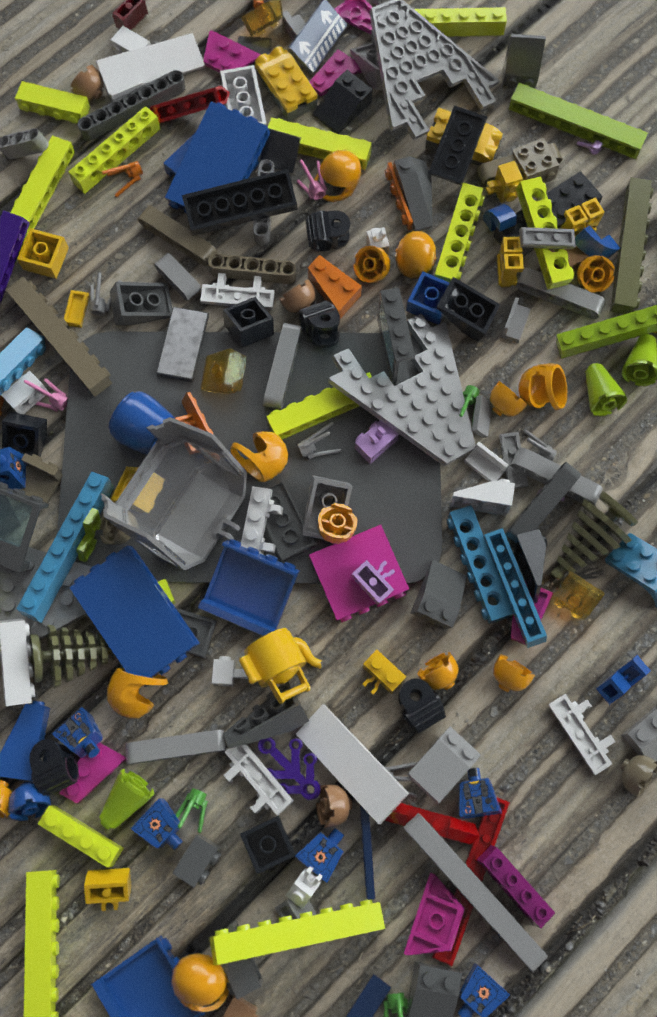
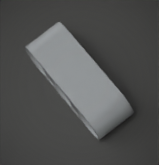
M36 128L0 137V151L9 160L41 153L49 145L46 138Z
M167 253L154 263L160 275L186 301L201 290L199 283L171 254Z

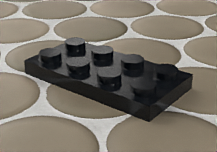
M454 105L429 169V175L462 186L488 117Z

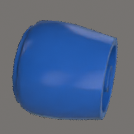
M136 391L127 394L121 400L110 418L108 428L111 436L116 441L132 450L148 455L157 439L146 427L160 425L163 423V420L169 417L175 419V417L156 399L144 392Z

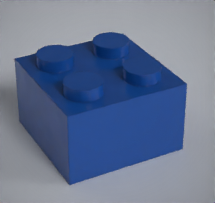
M422 271L407 301L406 311L416 316L422 314L426 320L439 325L444 315L436 307L449 282Z

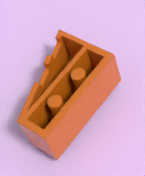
M320 255L308 267L309 280L325 301L334 305L341 319L361 297L362 286Z

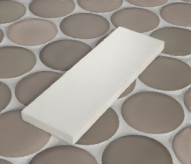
M193 33L96 60V65L108 96H110V93L140 80L144 86L173 70H179L186 74L205 67Z
M322 704L311 716L309 722L305 723L296 733L302 742L378 824H381L409 794L326 705Z

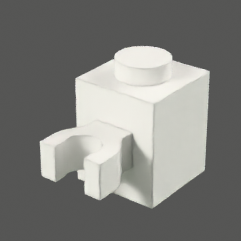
M373 228L367 231V245L379 247L389 255V242L385 228Z
M219 656V659H214L212 684L214 686L234 687V678L248 679L243 669H235L236 663L234 660H231V657Z
M311 866L302 871L285 895L301 909H303L322 882L321 878L323 876L319 874L316 877L311 873L313 870Z

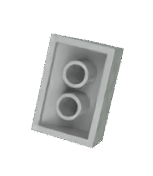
M657 705L622 734V737L637 755L648 756L656 761Z

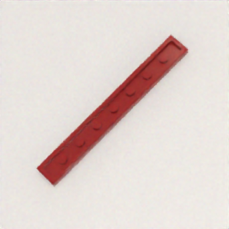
M498 797L497 800L502 813L481 817L477 828L479 837L472 843L465 862L481 882L486 871L476 860L490 846H495L510 802ZM457 888L454 896L465 909L452 950L436 952L432 955V958L450 966L454 964L473 909L472 904Z

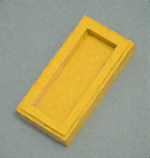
M71 290L64 315V320L69 326L82 328L90 297L88 292Z

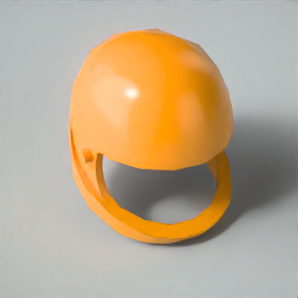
M336 150L325 157L320 165L321 177L333 186L345 188L338 196L325 195L322 199L328 202H337L352 195L359 183L362 170L359 159L354 153L347 150ZM319 174L316 175L314 181L319 180Z
M412 231L406 234L400 240L395 251V260L399 271L411 279L419 278L422 271L429 273L436 262L434 241L428 234L422 231Z
M552 363L538 364L527 369L522 374L518 385L519 395L529 406L541 408L550 402L555 410L565 407L568 396L567 382L560 365Z
M260 431L253 434V442L257 453H253L239 443H232L230 452L249 475L260 482L273 479L287 465L288 451L286 444L280 436L273 432ZM238 451H240L242 454H244L248 459H244V458L238 453Z
M117 668L107 687V701L110 707L119 715L129 719L141 718L149 713L155 705L139 693V688L143 685H167L168 680L160 674L150 678L127 673L124 668Z
M198 953L187 955L179 960L173 969L171 983L174 994L185 1007L192 1011L209 1012L219 1008L226 1000L229 992L226 984L229 980L221 965H213V959L209 955ZM220 998V1000H219L218 1002H216L214 1005L208 1006V1007H202V1006L210 1005V1004H212L213 1002H215L217 999Z

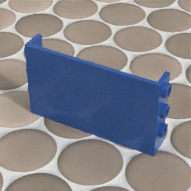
M210 102L167 191L165 198L169 202L168 205L177 210L181 208L186 213L182 195L248 179L270 135L268 126L259 123L252 116H243L238 110H229L222 103Z
M127 545L119 552H113L105 558L106 561L101 565L96 564L89 570L90 573L85 577L82 575L73 581L74 585L70 589L127 673L150 678L155 677L159 673L162 676L171 669V664L175 661L178 664L186 659V653L200 643L135 548Z

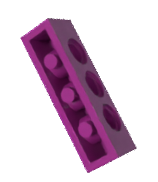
M490 846L476 860L534 926L541 929L556 914L498 847Z

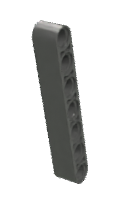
M173 70L82 117L77 124L82 138L87 141L93 140L126 123L145 106L150 109V106L166 102L183 93L186 89L183 73L179 70Z

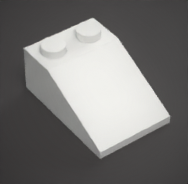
M499 479L453 493L449 507L464 508L472 505L474 511L506 516L512 506L515 483H510L506 479Z

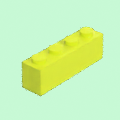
M24 81L21 82L15 96L19 109L25 112L30 111L42 116L47 115L75 124L78 123L79 119L88 115L91 108L86 96Z
M49 805L38 822V825L107 868L114 866L124 849L56 805Z

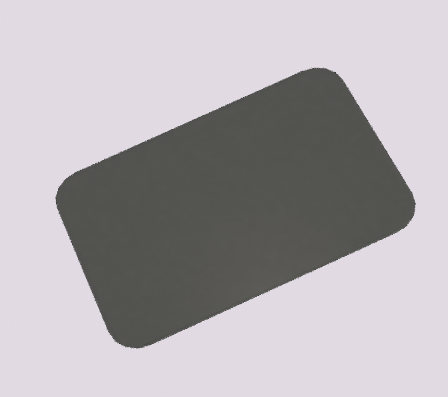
M108 331L94 334L85 339L83 342L89 348V355L94 354L100 361L98 364L100 368L105 367L111 374L109 379L112 384L94 397L70 368L57 534L91 472L110 479L114 486L109 497L111 499L126 466L140 467L147 455L132 450L116 441L111 436L108 428L114 410L121 400L131 392L141 391L150 395L175 418L187 415L182 399L187 392H191L197 401V406L201 413L205 416L207 425L229 452L232 443H239L253 453H257L253 442V434L260 431L272 432L267 422V416L272 411L279 410L263 406V399L281 332H274V335L241 348L230 332H205L193 382L157 376L156 371L166 332ZM302 333L282 409L286 408L290 403L303 401L309 395L315 396L325 388H333L328 383V379L340 371L332 361V357L348 348L365 373L370 372L373 377L384 371L390 379L380 333H339V342L328 348L314 345L309 337ZM322 334L320 337L323 339H327L330 336L328 334ZM410 335L414 354L417 355L424 352L414 336ZM386 337L390 354V350L392 348L391 339H387ZM390 354L391 363L393 367L394 356ZM407 360L409 377L412 378L419 374V371L411 360ZM359 406L283 439L288 451L287 465L280 474L266 482H260L247 473L245 499L231 519L232 522L240 526V530L234 531L227 526L224 531L230 533L234 540L241 542L250 501L249 493L252 491V486L262 488L284 478L304 518L312 475L348 482L353 486L348 507L353 510L352 513L357 517V528L353 536L382 525L407 584L419 582L425 578L431 560L439 562L441 556L440 463L399 434L398 440L375 461L369 464L355 449V439L361 433L365 434L369 431L372 423L375 421L379 422L380 420ZM333 422L331 427L320 434L322 435L329 431L330 435L314 443L316 450L313 452L341 449V452L314 457L310 460L308 456L303 458L297 444L325 425ZM184 442L169 448L153 471L162 477L163 481L160 491L153 500L152 508L148 513L128 509L134 517L136 528L152 536L153 529L193 468L212 461L211 458L201 450L189 453ZM238 451V453H239L244 459H248L244 454H242L240 451ZM222 455L221 459L231 464L229 460L224 455ZM103 510L100 513V519L103 515ZM97 529L94 537L97 542L90 557L86 562H83L77 556L75 562L90 567L96 564L101 565L106 561L105 558L113 552L117 553L128 545L135 548L157 582L166 579L168 583H210L224 548L222 544L227 540L220 536L205 562L183 570L157 557L132 538L121 545L105 544L100 538V535H103V530ZM265 529L263 537L265 538L264 542L272 544L271 539ZM314 538L316 547L284 562H281L276 550L275 553L264 552L263 555L269 554L278 558L277 561L283 564L288 562L295 565V569L300 570L295 584H321L308 556L333 545V543L324 539Z

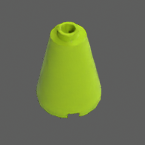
M643 334L638 337L622 368V377L627 382L633 381L636 386H649L656 383L657 342L654 336Z
M593 363L589 365L585 375L591 413L593 412L595 416H606L612 414L611 410L615 408L620 410L627 402L624 391L602 364Z
M122 769L100 813L101 825L106 829H116L155 794L153 788L149 791L147 788L148 783L142 777L132 771L125 773V769Z

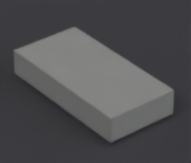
M483 395L476 397L472 431L481 437H488L492 404Z

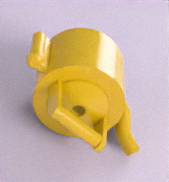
M287 628L275 630L259 638L245 648L243 651L245 655L239 659L248 677V682L250 684L258 682L261 688L269 686L280 704L304 691H310V685L301 669L306 663L318 669L322 668V660L315 658L307 643L301 638L293 637ZM297 674L301 684L281 693L276 684H284Z

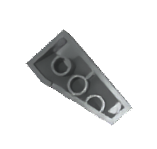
M412 156L395 160L393 168L412 217L414 230L422 231L432 228V179L428 173L429 169L426 162Z
M289 682L278 687L281 693L292 688ZM271 691L266 696L267 700L260 706L256 704L249 716L240 718L223 733L229 749L291 732L309 722L297 696H293L280 704Z

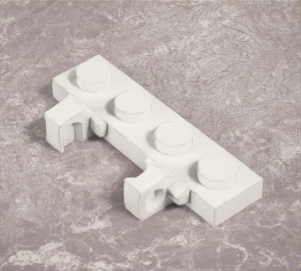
M218 273L217 283L213 282V285L202 284L201 304L233 306L256 297L265 309L273 310L275 292L274 290H265V287H262L261 276H254L253 287L249 288L226 285V273Z
M252 486L241 546L256 548L262 555L264 552L275 553L276 545L264 542L265 538L263 537L267 517L269 518L270 514L282 515L283 507L274 505V500H271L273 490Z
M564 694L548 704L593 775L612 765L606 755L609 752L607 747L616 741L612 735H608L603 740L593 736L583 721L584 716L582 715L586 709L592 707L588 700L578 705L576 701L571 702L568 696Z
M247 744L225 751L232 761L229 764L232 768L224 774L225 778L232 782L236 775L245 776L258 792L256 795L259 798L256 800V804L250 806L254 813H259L265 807L266 810L271 808L276 815H280L294 801Z

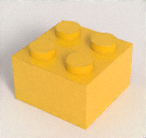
M30 228L17 260L25 271L57 279L69 247L62 236Z

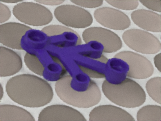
M269 737L259 740V751L263 754L269 753L285 769L273 770L272 768H267L275 779H295L299 784L289 786L287 783H280L281 786L286 788L288 794H301L307 800H314L320 795V784L314 778V764L317 762V757L314 753L306 754L303 759L306 764V778L300 773V749L303 746L300 739H292L289 743L291 763L276 748L273 738ZM267 741L271 743L270 749H267L265 746ZM294 741H297L299 743V747L297 749L293 747ZM309 755L313 757L312 763L307 761ZM309 785L313 786V793H310L308 791Z

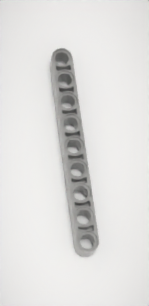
M417 813L403 827L404 830L524 964L534 972L547 959V954L432 826Z

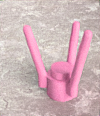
M300 160L302 168L310 181L309 189L300 180H297V183L309 195L310 199L319 200L323 198L327 187L319 171L320 161H316L320 182L313 180L304 161Z
M47 378L44 381L55 391L53 394L28 380H24L25 384L50 398L49 402L51 405L37 402L35 405L49 408L56 412L58 410L63 411L67 406V400L69 399L66 397L67 394L59 390Z

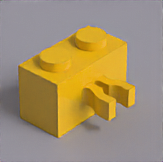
M515 161L499 165L495 180L487 182V194L490 195L496 192L500 203L511 202L518 196L516 188L520 181L523 180V177Z
M377 649L363 663V668L373 677L365 680L362 685L366 687L368 683H373L374 680H377L374 684L375 688L370 692L372 695L377 692L380 684L392 694L406 679V676Z
M130 868L88 870L84 883L86 904L102 903L101 911H106L107 903H111L114 906L113 910H118L119 902H127L130 898L132 886Z

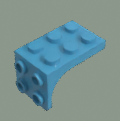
M629 533L628 536L632 541L627 544L621 541L619 543L621 547L616 550L614 549L605 558V562L641 585L652 596L657 607V548Z

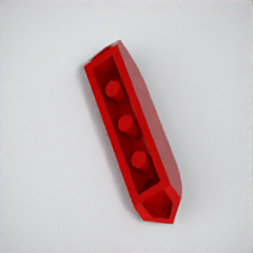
M217 86L150 106V110L158 116L159 123L206 110L210 102L226 104L230 92L223 86Z
M400 803L384 820L405 826L419 813L441 837L470 845L479 837L476 824L403 803Z

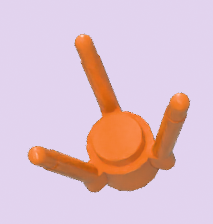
M138 161L101 172L108 176L126 172L129 178H133L115 194V197H118L136 181L141 180L139 175L143 174V171Z

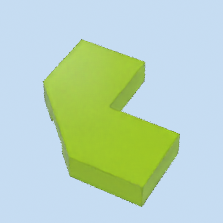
M91 508L83 521L85 536L76 549L79 560L83 562L88 560L96 546L95 532L97 529H100L101 525L99 511Z

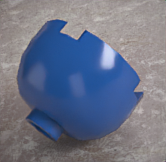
M32 782L20 784L11 793L9 798L8 812L10 818L16 821H26L28 816L36 814L35 818L43 816L48 806L51 805L50 796H43Z

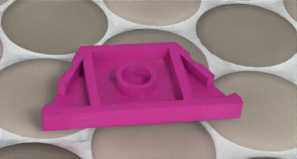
M210 30L203 62L205 66L220 73L222 70L249 66L261 54Z
M433 873L429 875L405 947V955L452 950L465 908Z

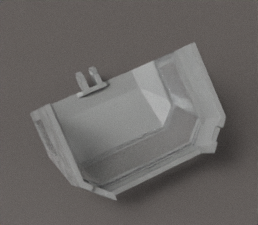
M169 417L163 420V423L160 425L146 427L157 441L116 503L102 494V501L105 504L103 514L115 527L151 553L183 570H187L205 562L220 536L229 541L234 539L230 533L224 531L227 526L234 531L240 530V526L232 522L231 519L245 499L247 471L214 434Z

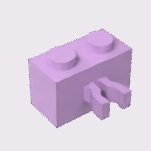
M375 421L369 427V431L365 434L361 433L355 439V449L369 464L375 461L398 440L399 434L382 421Z
M366 560L351 574V577L378 605L394 590L384 578L391 576L395 571L392 569L381 576L380 573L387 562L383 561L376 571Z

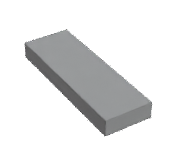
M521 227L519 230L520 247L574 249L576 247L574 229Z
M519 432L500 434L499 439L503 461L508 464L505 471L507 480L510 483H515L514 489L528 487L527 475L511 467L516 452L521 447Z

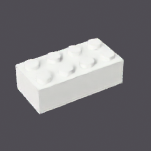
M254 65L220 71L222 86L230 92L226 103L227 109L238 110L243 116H252L259 123L267 126Z
M24 619L0 621V657L6 706L32 703L31 697H35L34 685L30 683V677H33V666L31 663H28V656H32L31 644L26 641V636H30L29 624L25 623Z

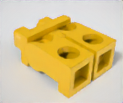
M595 197L582 203L581 206L577 205L564 212L566 220L560 229H574L576 236L590 225L596 232V227L605 211Z
M503 237L499 250L500 254H497L498 286L500 287L517 285V272H523L524 270L523 249L520 247V237Z

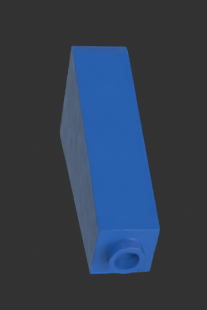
M33 701L32 704L24 705L0 752V777L32 781L29 757L35 744L45 738L50 708L44 706L45 702Z

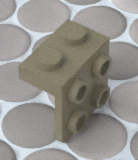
M539 139L513 150V155L524 173L522 181L541 177L543 182H550L556 178L559 163L544 139Z
M25 453L21 460L26 465V488L20 490L25 491V495L30 497L31 495L41 497L43 502L48 503L60 484L63 475L58 470L59 467L51 462L46 464L42 462L43 459L35 454L30 456Z

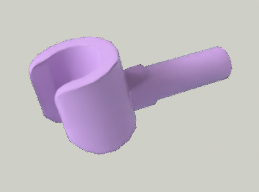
M598 140L593 144L577 141L576 144L589 149L593 155L598 154L602 149L600 148L602 142Z

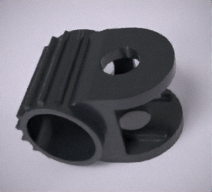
M337 210L317 211L305 219L308 245L314 251L325 252L331 249H339L348 243L350 238V219L344 212Z
M324 301L299 310L298 317L300 326H302V332L309 337L314 345L328 348L339 342L338 325L340 324V316L332 303ZM322 334H328L330 337L327 339H323L320 336Z
M410 679L403 684L398 695L399 705L402 708L400 712L418 734L446 718L444 707L437 692H433L428 683L421 679ZM410 693H418L420 696V700H412L410 697Z
M44 739L35 744L29 757L32 770L31 777L34 785L43 796L46 795L48 797L78 782V765L72 751L68 747L58 745V743L50 739ZM44 751H46L43 760L41 761V755Z

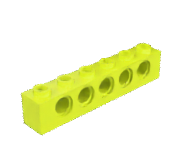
M146 106L68 171L73 184L86 194L107 176V174H102V171L117 167L160 130L158 116Z
M537 177L520 181L516 192L527 226L529 228L558 229L557 218L553 216L552 203L547 197L546 184L543 183L542 178ZM535 248L548 290L568 285L573 280L574 271L569 265L568 253L564 249H553L554 252H551L549 248ZM554 264L558 265L560 269L555 268Z
M466 183L462 184L435 277L449 283L452 277L460 280L462 272L459 271L460 266L464 267L467 258L464 256L465 251L469 252L471 245L469 236L473 237L476 226L473 223L474 221L478 222L480 215L478 207L482 206L484 202L483 188Z

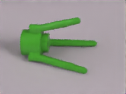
M472 385L466 386L463 392L465 402L459 414L460 417L464 415L468 405L474 403L475 410L476 397L480 393L477 387Z
M192 788L190 793L187 794L185 801L175 814L179 818L187 806L177 826L179 829L185 822L191 808L198 810L201 806L198 833L202 832L205 810L209 802L205 800L206 793Z
M404 992L387 994V1001H383L384 1017H389V1009H391V1013H398V1017H403L402 1012L405 1011L406 1014L408 1006L407 998H404Z

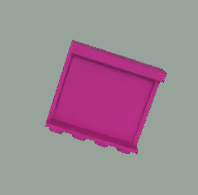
M382 525L354 535L344 543L333 544L308 556L334 613L335 620H341V623L352 619L351 615L359 612V615L370 611L369 607L376 604L351 577V574L366 560L376 571L383 561L387 562L380 573L381 576L392 569L395 571L391 576L384 578L394 590L377 607L387 604V599L394 597L396 600L406 596L405 591L409 590Z

